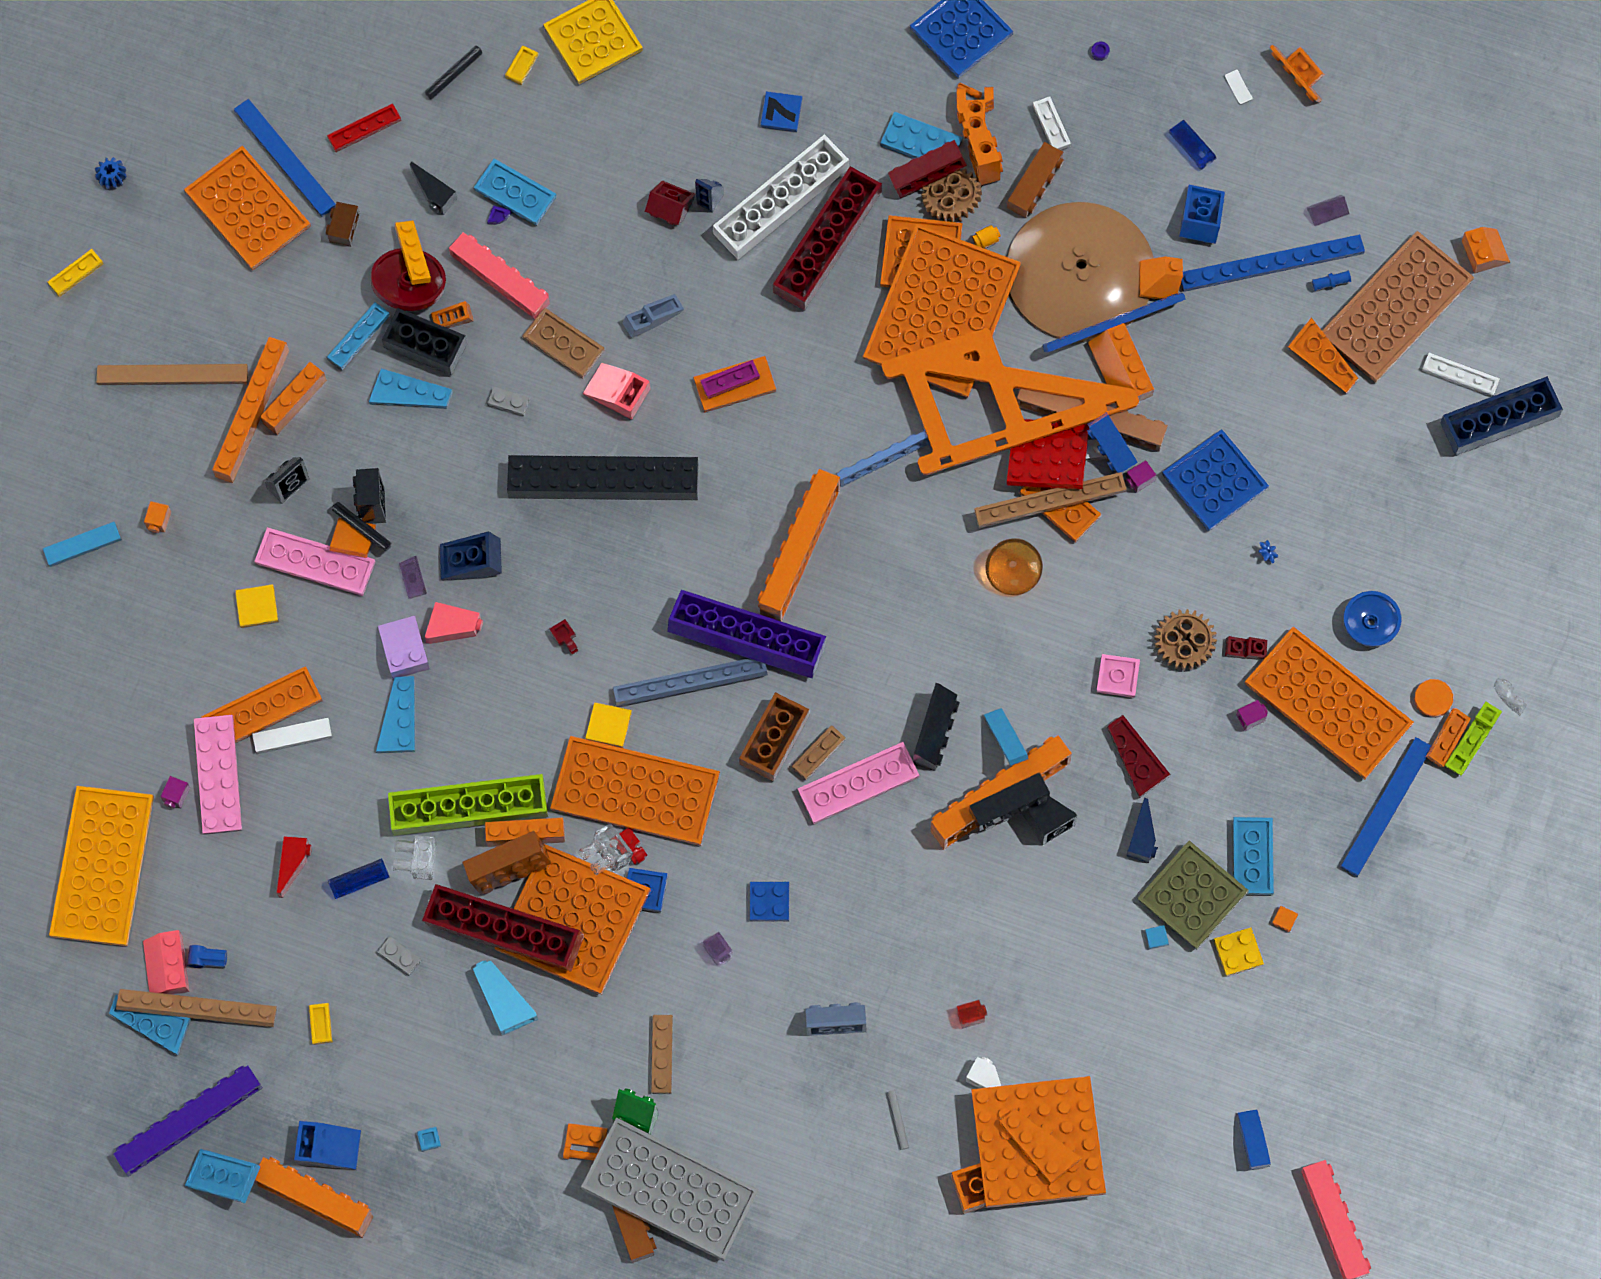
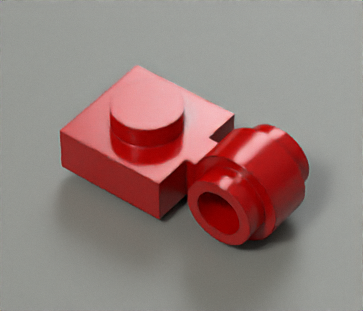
M630 828L613 837L624 855L631 852L628 856L634 865L646 860L645 857L648 855L642 847H637L641 843Z

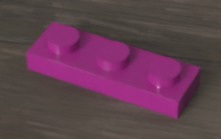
M750 360L700 381L709 399L760 379V375L753 360Z

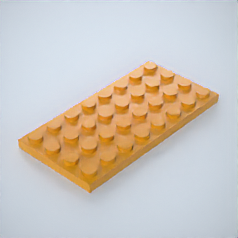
M76 786L49 933L50 937L128 946L154 800L153 795Z

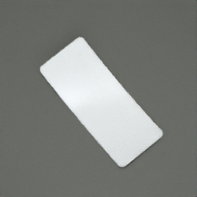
M1238 70L1225 75L1231 90L1240 104L1253 99Z

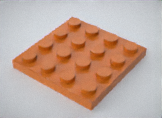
M889 215L880 287L891 288L916 223L960 240L963 223Z

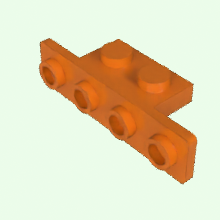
M1271 45L1272 56L1277 61L1281 60L1283 62L1284 70L1289 75L1292 73L1296 77L1295 83L1300 88L1304 87L1308 91L1306 95L1311 101L1315 100L1320 103L1322 99L1312 86L1325 75L1302 47H1299L1286 58L1276 46Z

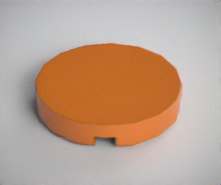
M1429 679L1418 686L1414 702L1422 714L1437 718L1445 715L1450 710L1453 703V693L1445 682L1439 679Z

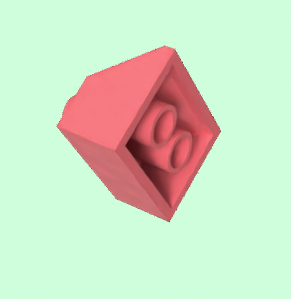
M175 930L158 933L144 940L149 992L171 995L189 992L181 932Z

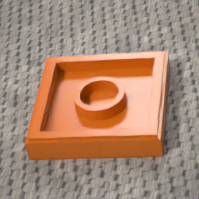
M338 518L330 544V551L367 558L372 541L345 520ZM367 523V524L370 525L373 529L376 530V525H375V524Z

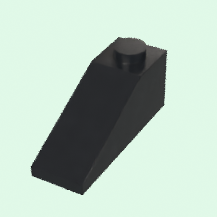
M411 161V172L424 194L430 209L444 215L457 200L456 191Z

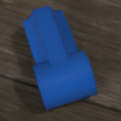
M200 945L189 946L187 966L192 968H204V966L226 967L227 950L207 949Z

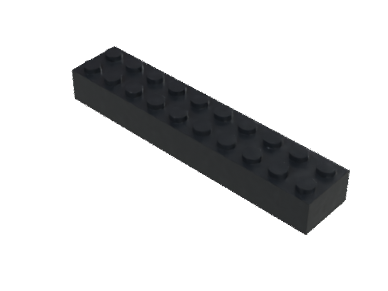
M508 455V498L698 500V457Z

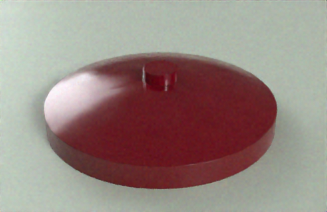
M401 248L384 253L374 263L371 271V286L376 296L392 308H399L404 311L422 310L435 304L444 293L446 275L442 265L435 257L423 251L431 279L429 283L412 285Z

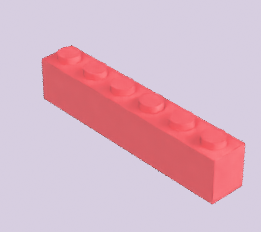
M463 232L449 247L450 255L532 318L536 319L542 310L549 306V294L544 289L535 287V284L529 278H523L516 268L507 266L503 258L494 256L487 246L478 244L475 237Z
M1326 1160L1303 1167L1301 1173L1343 1279H1360L1368 1276L1371 1265L1368 1258H1364L1362 1254L1364 1248L1361 1240L1356 1239L1354 1234L1356 1227L1352 1220L1349 1221L1347 1216L1349 1210L1346 1202L1341 1201L1339 1195L1341 1194L1339 1184L1334 1183L1332 1178L1334 1175L1332 1166L1330 1164L1327 1165Z

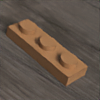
M831 725L792 765V768L807 781L846 740V737Z

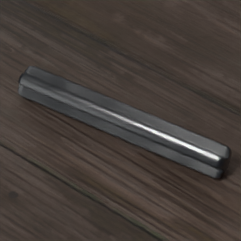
M476 45L425 90L426 96L433 99L482 55L481 48Z
M336 502L332 506L334 513L383 551H388L391 548L392 543L340 502Z

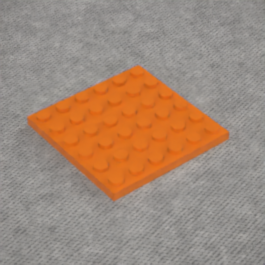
M544 844L551 864L547 865L543 870H536L530 873L514 909L578 929L584 934L572 971L554 967L496 947L495 950L602 995L651 889Z
M1090 1076L971 1089L986 1208L1106 1195ZM1016 1109L1082 1157V1160L1050 1184L999 1122Z

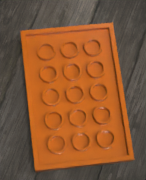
M243 145L184 189L189 198L252 271L311 227L310 222Z

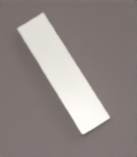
M1428 353L1422 369L1425 373L1490 397L1494 396L1500 378L1432 353Z
M329 718L253 733L257 754L332 738Z

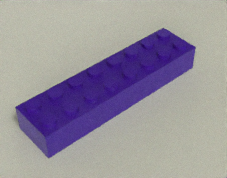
M682 589L668 619L667 632L812 679L826 642L825 635Z

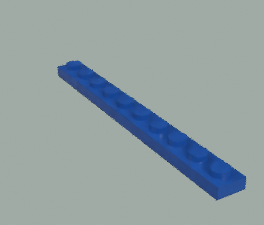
M1360 234L1184 271L1181 286L1183 292L1362 255L1365 253Z

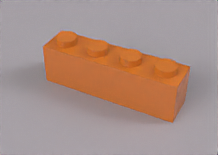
M309 362L260 416L263 424L278 435L327 381L325 373Z
M563 818L485 822L486 843L488 847H497L532 831H535L544 844L565 842Z

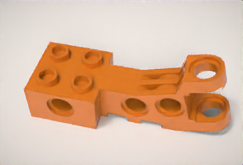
M984 87V100H966V88H957V119L959 124L962 123L964 139L967 138L969 158L978 182L984 185L999 181L1000 173L1003 172L1001 164L1003 159L1001 152L996 150L995 136L992 137L985 123L986 113L994 109V87Z

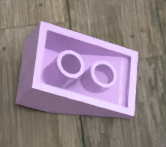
M415 616L378 626L393 679L430 669Z

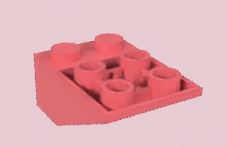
M601 363L583 395L632 420L651 389L650 381L633 372Z

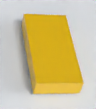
M522 45L507 70L505 78L522 85L539 53Z
M329 1003L309 1005L312 1044L333 1043Z

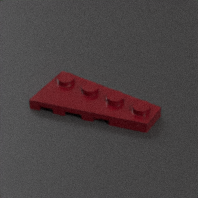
M1124 715L1107 726L1139 799L1170 777L1171 774Z

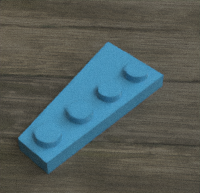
M381 368L369 404L447 409L453 391L443 386Z
M118 995L115 996L109 1012L111 1016L178 1056L191 1018L117 1010Z

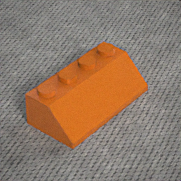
M1124 323L1107 329L1088 342L1106 384L1134 389L1139 401L1153 396L1154 387Z

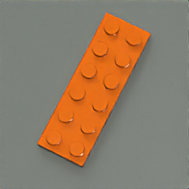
M305 666L201 716V718L233 715L235 743L253 735V733L262 731L323 700Z

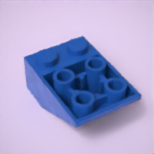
M299 1121L294 1161L297 1165L356 1170L361 1130L318 1122Z

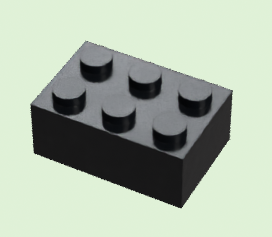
M379 468L356 469V476H353V487L356 494H353V499L358 517L370 524L386 523L385 487Z

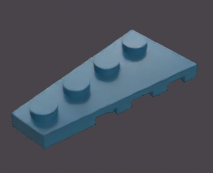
M414 676L394 678L376 753L415 752Z

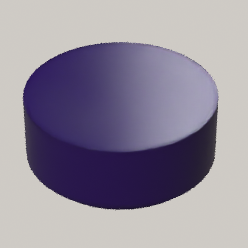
M1099 41L1093 44L1091 54L1095 60L1103 61L1108 58L1110 47L1107 43Z

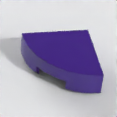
M493 205L487 224L497 225L503 223L511 215V210Z

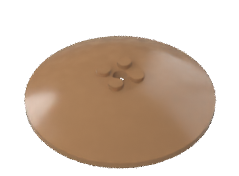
M1070 202L1050 207L1035 215L1020 229L1009 249L1008 258L1021 262L1010 291L1012 301L1030 324L1052 337L1059 339L1145 306L1150 298L1140 297L1139 262L1141 260L1153 259L1149 243L1140 229L1131 220L1109 207L1089 202ZM1084 262L1087 266L1084 269H1079L1076 264ZM1136 319L1124 323L1126 328L1129 325H1131ZM1103 332L1097 333L1095 335L1089 336L1076 342H1089Z

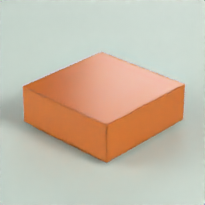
M1280 906L1272 924L1290 932L1298 913Z

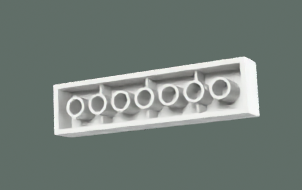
M824 134L713 225V234L739 260L845 173L849 168V159Z

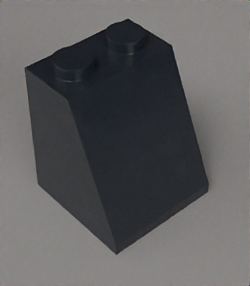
M1050 796L1046 803L1039 806L1035 804L1030 807L1029 811L1022 814L1042 845L1075 827L1077 821V814Z

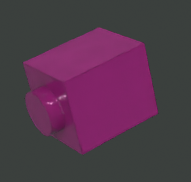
M1145 460L1127 471L1125 481L1130 489H1134L1138 493L1155 482L1156 473Z
M1256 700L1238 709L1236 716L1244 730L1247 731L1265 722L1268 711L1264 704H1260L1259 700Z
M170 776L160 796L164 805L173 809L175 806L182 808L190 786L188 782Z

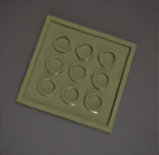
M1189 840L1143 891L1138 900L1198 950L1246 896L1249 890Z

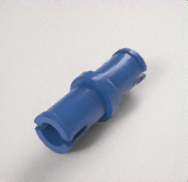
M1349 270L1334 275L1330 273L1326 277L1312 279L1314 291L1327 287L1335 288V285L1351 282Z

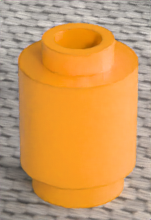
M990 225L975 232L972 239L976 246L985 249L999 242L1001 234L997 227L993 228Z

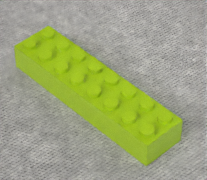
M543 774L388 793L391 830L394 836L485 825V822L530 820L548 817Z

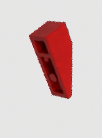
M287 836L283 838L277 886L279 898L285 896L307 863L308 856H311L312 845L309 844L307 838Z

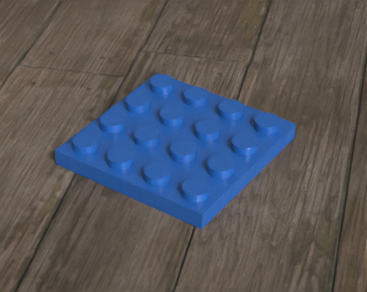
M941 0L910 25V29L958 78L1013 35V30L984 0Z
M1222 429L1162 472L1164 478L1208 531H1211L1269 489L1266 481Z

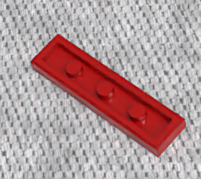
M392 103L328 134L327 137L335 152H338L402 120Z

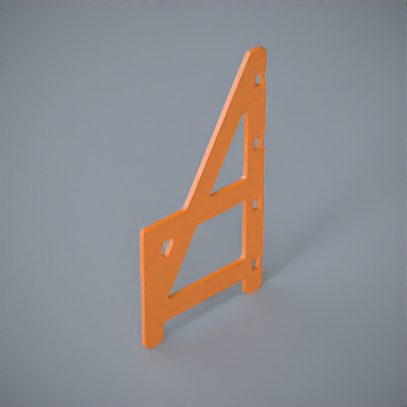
M988 328L885 360L882 363V370L887 379L899 376L906 378L933 450L931 454L918 459V467L923 475H930L952 466L970 462L1063 430L1090 423L1106 412L1108 415L1130 410L1139 404L1137 393L1131 388L1004 366ZM976 352L980 358L979 361L964 359V356ZM934 373L989 383L1006 429L956 446L951 445L925 374ZM1020 388L1082 399L1085 403L1026 422L1013 389ZM1117 404L1118 408L1107 411V405ZM1062 422L1063 426L1052 429V423ZM1006 439L1007 444L996 446V441ZM951 458L952 462L941 465V459Z

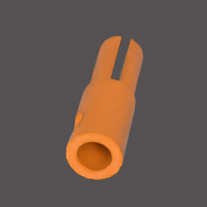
M961 82L957 86V88H966V93L977 99H980L982 96V92Z

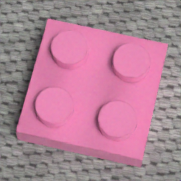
M1102 654L1096 693L1135 698L1140 659Z

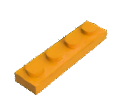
M414 220L396 222L395 230L412 285L429 283L431 277Z

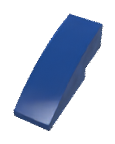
M1257 1109L1238 1112L1237 1115L1249 1169L1270 1167L1271 1162Z

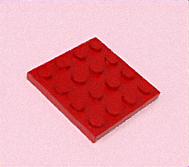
M1024 419L1026 422L1033 421L1032 419ZM1061 421L1051 424L1052 429L1063 426ZM1088 423L1010 448L1007 485L1083 489L1089 437L1087 432L1089 430Z

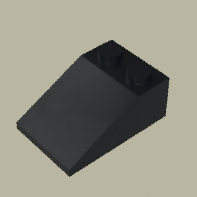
M293 457L291 460L285 461L276 473H271L266 478V488L281 504L310 480L303 459L301 457Z

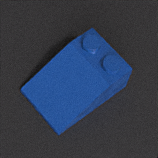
M1189 184L1179 237L1216 244L1221 224L1225 192Z

